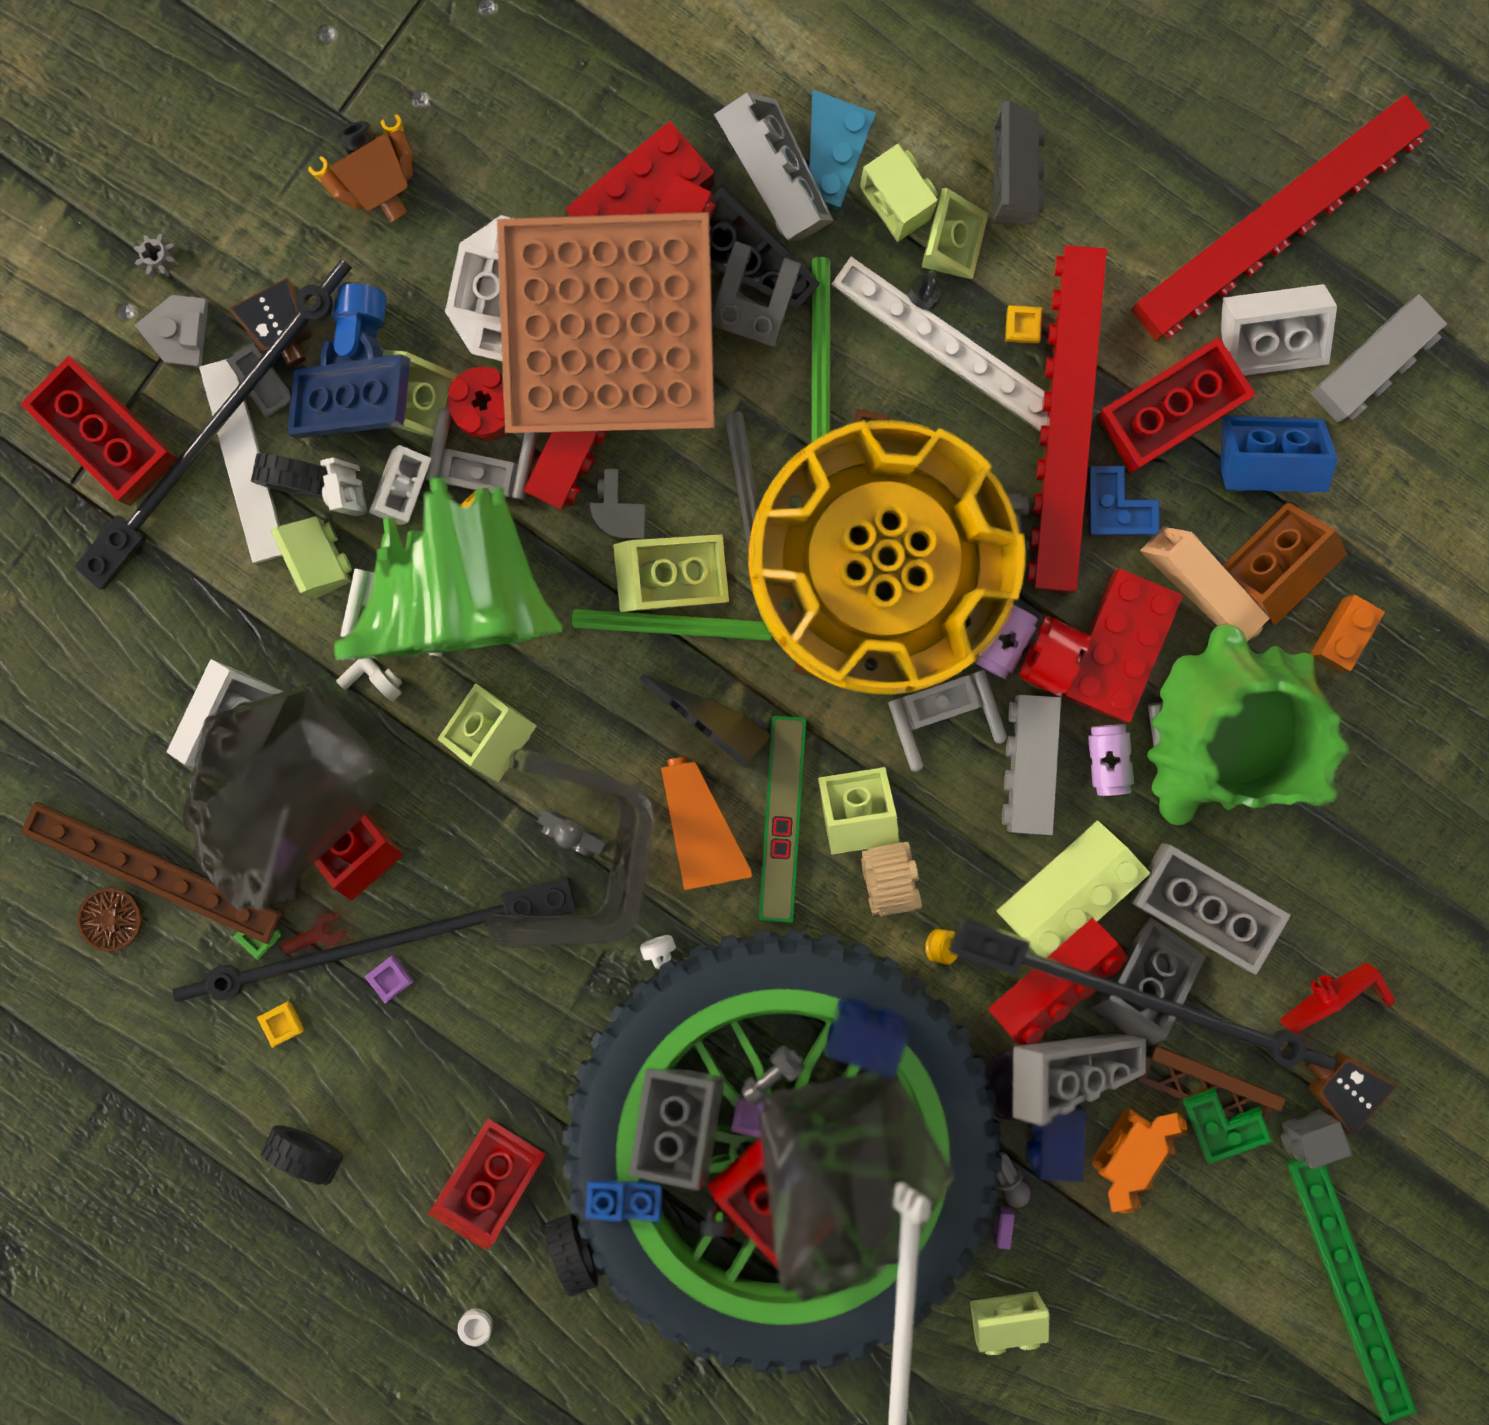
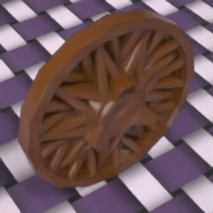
M112 887L96 890L88 895L79 907L77 915L78 931L84 941L96 950L105 952L121 950L131 944L140 933L142 925L141 908L135 898L124 890Z

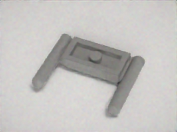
M441 408L438 412L429 456L431 461L425 475V480L430 481L433 478L444 477L446 485L475 491L478 488L487 487L490 494H493L492 489L504 488L505 497L525 500L526 492H524V489L529 481L539 433L524 434L518 464L445 449L452 417L449 414L448 408Z
M985 670L888 702L909 767L913 772H918L923 768L912 733L914 729L983 706L994 741L996 743H1003L1007 740V734Z

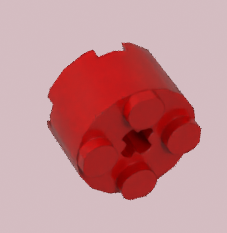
M481 366L470 368L458 375L451 382L447 397L449 414L457 426L470 437L485 442L499 440L508 433H505L503 374L494 368ZM484 398L487 400L491 399L487 403L488 409L482 411L478 406L480 400Z
M1045 616L1037 630V635L1039 636L1035 644L1030 643L1022 658L1024 663L1018 677L1062 697V694L1066 693L1081 667L1079 662L1082 654L1079 652L1081 649L1088 651L1091 635L1057 619Z

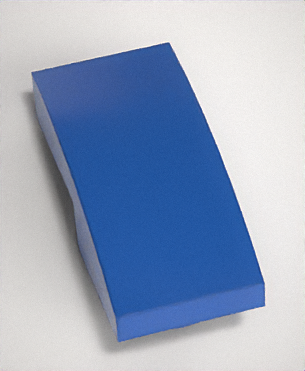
M631 1180L588 1181L586 1218L622 1221L623 1218L659 1221L662 1212L663 1183Z

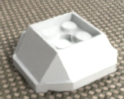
M500 215L459 244L445 313L471 354L502 361L497 219H514Z

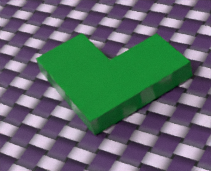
M1215 1088L1182 1099L1208 1165L1273 1142L1260 1107L1226 1118Z

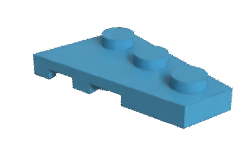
M812 89L809 170L827 207L840 211L876 113Z

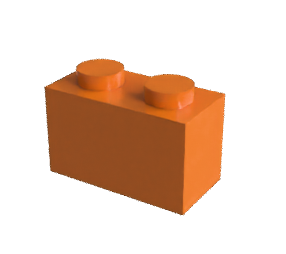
M1357 595L1342 598L1313 648L1311 655H1313L1316 661L1337 673L1351 672L1385 612Z

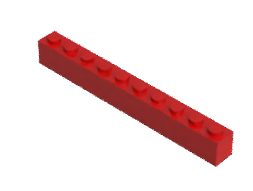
M1405 94L1141 298L1131 308V312L1154 341H1157L1163 335L1170 339L1185 327L1181 321L1191 314L1195 319L1211 307L1208 300L1218 293L1223 298L1238 286L1235 279L1243 273L1250 277L1265 265L1261 259L1271 252L1275 257L1292 243L1288 238L1298 232L1300 236H1303L1318 224L1315 217L1323 211L1330 215L1345 203L1341 197L1351 190L1356 195L1372 182L1368 176L1376 170L1383 174L1398 162L1395 155L1403 149L1408 154L1425 141L1421 135L1431 125Z
M673 174L655 214L709 213L710 221L716 204L712 203L714 197L710 191ZM609 431L551 432L524 492L559 509H566L568 504L573 506L581 491V487L577 486L582 474L588 475L596 459L592 453L597 443L603 444Z
M1065 245L1062 256L1056 255L1054 276L1060 277L1059 290L1053 289L1051 310H1056L1057 313L1056 324L1050 323L1048 344H1054L1053 358L1047 357L1045 378H1051L1050 392L1044 391L1042 412H1048L1047 426L1041 425L1039 434V446H1045L1044 459H1038L1036 468V480H1042L1041 493H1035L1033 502V514H1039L1038 527H1032L1030 536V548H1036L1035 561H1029L1027 570V582H1033L1032 590L1072 594L1077 591L1107 248Z

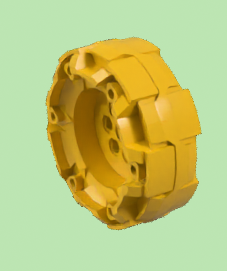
M878 420L866 423L862 421L834 430L812 442L786 463L773 479L756 512L750 536L748 566L754 598L761 617L774 639L792 660L814 676L835 686L867 694L892 695L918 691L939 684L972 664L991 646L1008 621L1014 600L1019 597L1025 567L1024 535L1019 534V525L1011 501L997 477L989 471L991 465L981 454L964 441L941 429L934 432L926 426L915 423ZM793 497L799 498L802 506L798 509L792 508L789 503L790 499ZM891 513L897 517L898 528L895 531H889L883 527L881 523L883 514ZM851 529H863L867 535V541L864 545L857 546L850 541L849 532ZM918 533L926 538L927 547L925 551L913 549L910 543L912 534ZM889 548L894 552L895 563L892 566L881 564L878 558L880 549ZM854 562L861 565L864 571L862 580L853 581L847 576L846 567L849 563ZM916 568L923 573L924 582L920 587H915L908 582L907 573L909 569ZM878 583H886L891 587L892 597L889 601L884 602L877 598L875 588ZM787 599L792 602L793 608L791 611L786 612L782 610L780 606L782 600ZM967 618V619H968V625H967V627L965 628L963 622H964L965 619ZM868 658L876 662V668L873 671H869L865 667V661Z

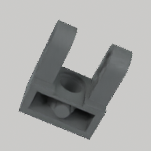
M736 241L713 310L712 326L774 347L779 340L802 263L788 258L784 259L771 301L768 304H764L743 297V293L740 292L753 247Z

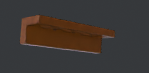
M1157 1044L1147 1048L1146 1074L1135 1079L1137 1082L1179 1099H1185L1213 1088L1215 1090L1220 1087L1230 1092L1233 1102L1222 1106L1226 1118L1237 1115L1229 1111L1235 1107L1239 1114L1243 1113L1241 1105L1253 1100L1264 1105L1262 1114L1266 1124L1269 1122L1273 1109L1281 1112L1286 1100L1273 1091ZM1153 1060L1165 1064L1170 1076L1159 1081L1146 1077ZM1173 1068L1179 1070L1180 1072L1175 1073ZM1186 1075L1197 1077L1202 1089L1187 1094L1182 1091L1178 1079ZM1173 1081L1175 1088H1172L1165 1084H1168ZM1205 1081L1211 1083V1085L1206 1086ZM1236 1094L1243 1096V1098L1238 1099Z

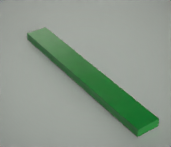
M1296 1158L1287 1161L1288 1170L1381 1421L1387 1424L1417 1413L1326 1165L1311 1169L1303 1162L1297 1161Z

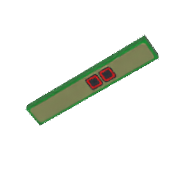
M772 716L759 920L793 923L806 718Z

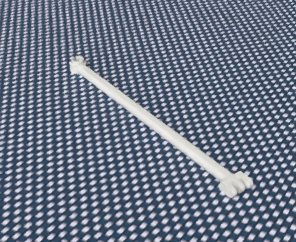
M901 1182L896 1186L894 1207L902 1212L889 1425H906L919 1229L921 1222L929 1220L930 1200L923 1195L920 1196L919 1192L910 1189L909 1185Z

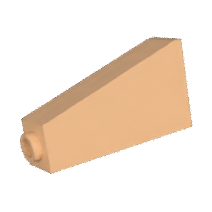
M1162 527L1159 530V534L1154 535L1140 550L1152 564L1217 626L1226 623L1234 625L1242 630L1246 640L1249 641L1261 633L1262 626L1270 619L1192 532Z

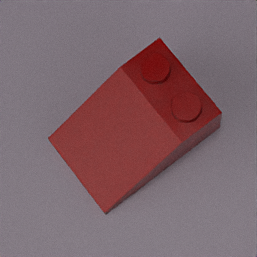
M333 774L281 818V821L332 888L351 901L403 856L385 831Z
M487 1118L440 1192L428 1215L487 1250L495 1242L546 1154Z
M758 1138L707 1185L716 1202L783 1274L836 1226L834 1221L761 1138Z

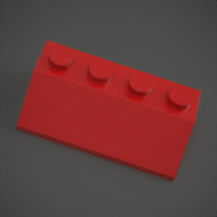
M1093 917L1047 957L1048 959L1103 978L1116 974L1123 966V963L1128 960L1120 945ZM1033 969L990 1006L988 1010L1019 1046L1037 1043L1046 1030L1054 1023L1063 1020L1069 1014L1070 1009L1082 999L1091 996L1095 989Z

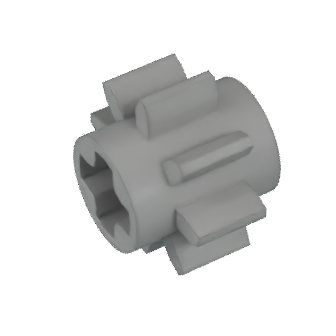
M159 234L156 240L144 235V242H142L140 247L134 246L140 259L135 261V264L140 269L147 267L146 274L151 278H154L157 272L169 277L168 271L173 266H179V263L173 256L178 251V248L173 243L166 245L167 239L162 234ZM157 251H159V252L157 253V256H158L159 259L156 260V261H154V260L156 259V256H155L154 253H156Z

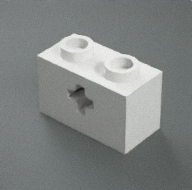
M400 445L393 448L369 513L383 519L396 518V524L398 525L408 523L431 458Z

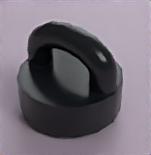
M365 121L352 123L339 134V140L348 155L376 139L370 124Z
M929 271L926 275L915 277L907 292L910 301L921 309H933L938 305L943 296V288L936 280L937 276L934 271Z
M718 1203L713 1204L708 1209L707 1220L701 1221V1234L714 1237L734 1236L736 1234V1222L731 1221V1217ZM717 1212L722 1213V1220H715Z

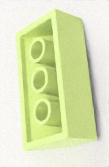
M1095 821L997 909L996 912L1018 936L1026 938L1030 942L1029 949L1034 954L1047 958L1092 917L1096 921L1102 918L1142 882L1150 872L1118 838L1099 821Z

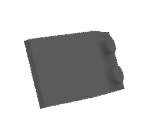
M1150 917L1124 952L1128 960L1123 963V966L1116 974L1108 976L1106 979L1183 1005L1206 955ZM1100 991L1091 1007L1092 1010L1126 1034L1146 1039V1047L1166 1039L1176 1020V1017Z

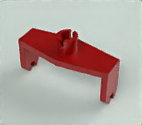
M1366 962L1335 980H1332L1328 975L1318 977L1322 986H1319L1317 981L1314 980L1310 986L1314 993L1283 1016L1279 1022L1283 1029L1292 1030L1301 1037L1299 1031L1342 1009L1370 985L1373 986L1383 1003H1387L1388 1007L1394 1005L1396 1001L1380 972Z

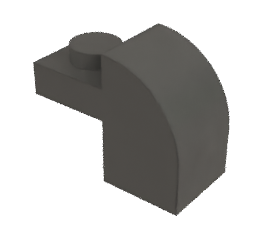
M605 469L604 478H598V498L604 499V503H590V510L594 521L605 535L614 540L625 542L646 539L647 508L645 504H621L620 472L618 469Z

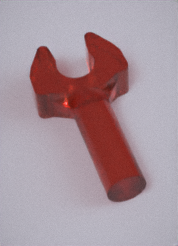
M325 912L315 916L316 924L313 929L281 943L285 955L318 941L324 942L327 947L338 944L347 931L341 930L334 934H329L326 931V924L337 919L340 915L338 913Z

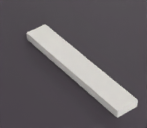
M227 359L199 367L212 416L241 382L226 361ZM245 399L217 434L252 563L256 564L282 557V554L271 532V529L280 526L270 488L251 482L256 454L260 453Z

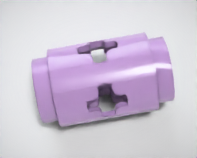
M1013 605L1008 621L999 636L1010 633L1012 635L1010 641L1015 643L1014 647L1003 650L1001 648L1003 642L999 640L998 636L991 646L977 659L975 664L1002 679H1006L1008 673L1012 674L1023 655L1024 648L1028 646L1036 632L1035 624L1038 619L1027 611Z
M1126 724L1091 727L1092 735L1088 736L1089 751L1093 761L1091 765L1092 785L1096 787L1097 795L1109 796L1131 793L1134 775L1132 762L1130 761V732H1126ZM1108 751H1113L1114 757H1120L1121 759L1114 768H1109L1108 763L1102 762V758L1106 757Z

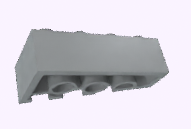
M747 92L714 114L775 218L776 227L784 238L790 241H802L834 221L776 99Z
M1109 1033L1014 1047L1013 1117L1043 1126L1052 1121L1051 1117L1059 1113L1065 1115L1074 1110L1075 1105L1085 1100L1092 1101L1100 1097V1093L1106 1089H1116L1146 1074V1039L1121 1033Z

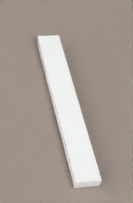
M853 257L849 258L831 284V287L1039 432L1041 425L1047 426L1048 412H1042L1044 394L1042 389L929 310L915 306L906 294Z

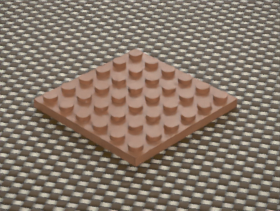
M709 213L497 219L505 433L715 428Z

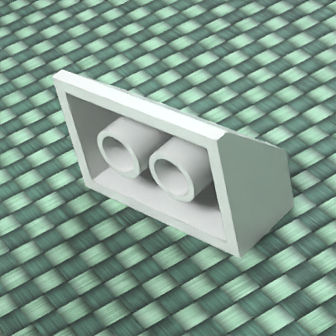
M1324 284L1223 298L1221 316L1222 341L1244 376L1327 365L1330 363L1337 305Z
M211 659L167 753L184 765L242 785L285 692Z

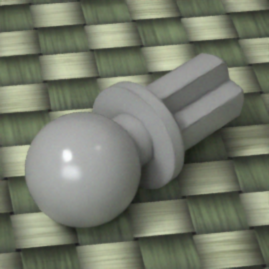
M1001 1152L999 1154L1002 1157V1171L998 1173L997 1187L1003 1191V1197L1008 1205L1014 1208H1021L1030 1200V1189L1022 1181L1023 1176L1021 1172L1014 1168L1008 1155L1005 1152Z

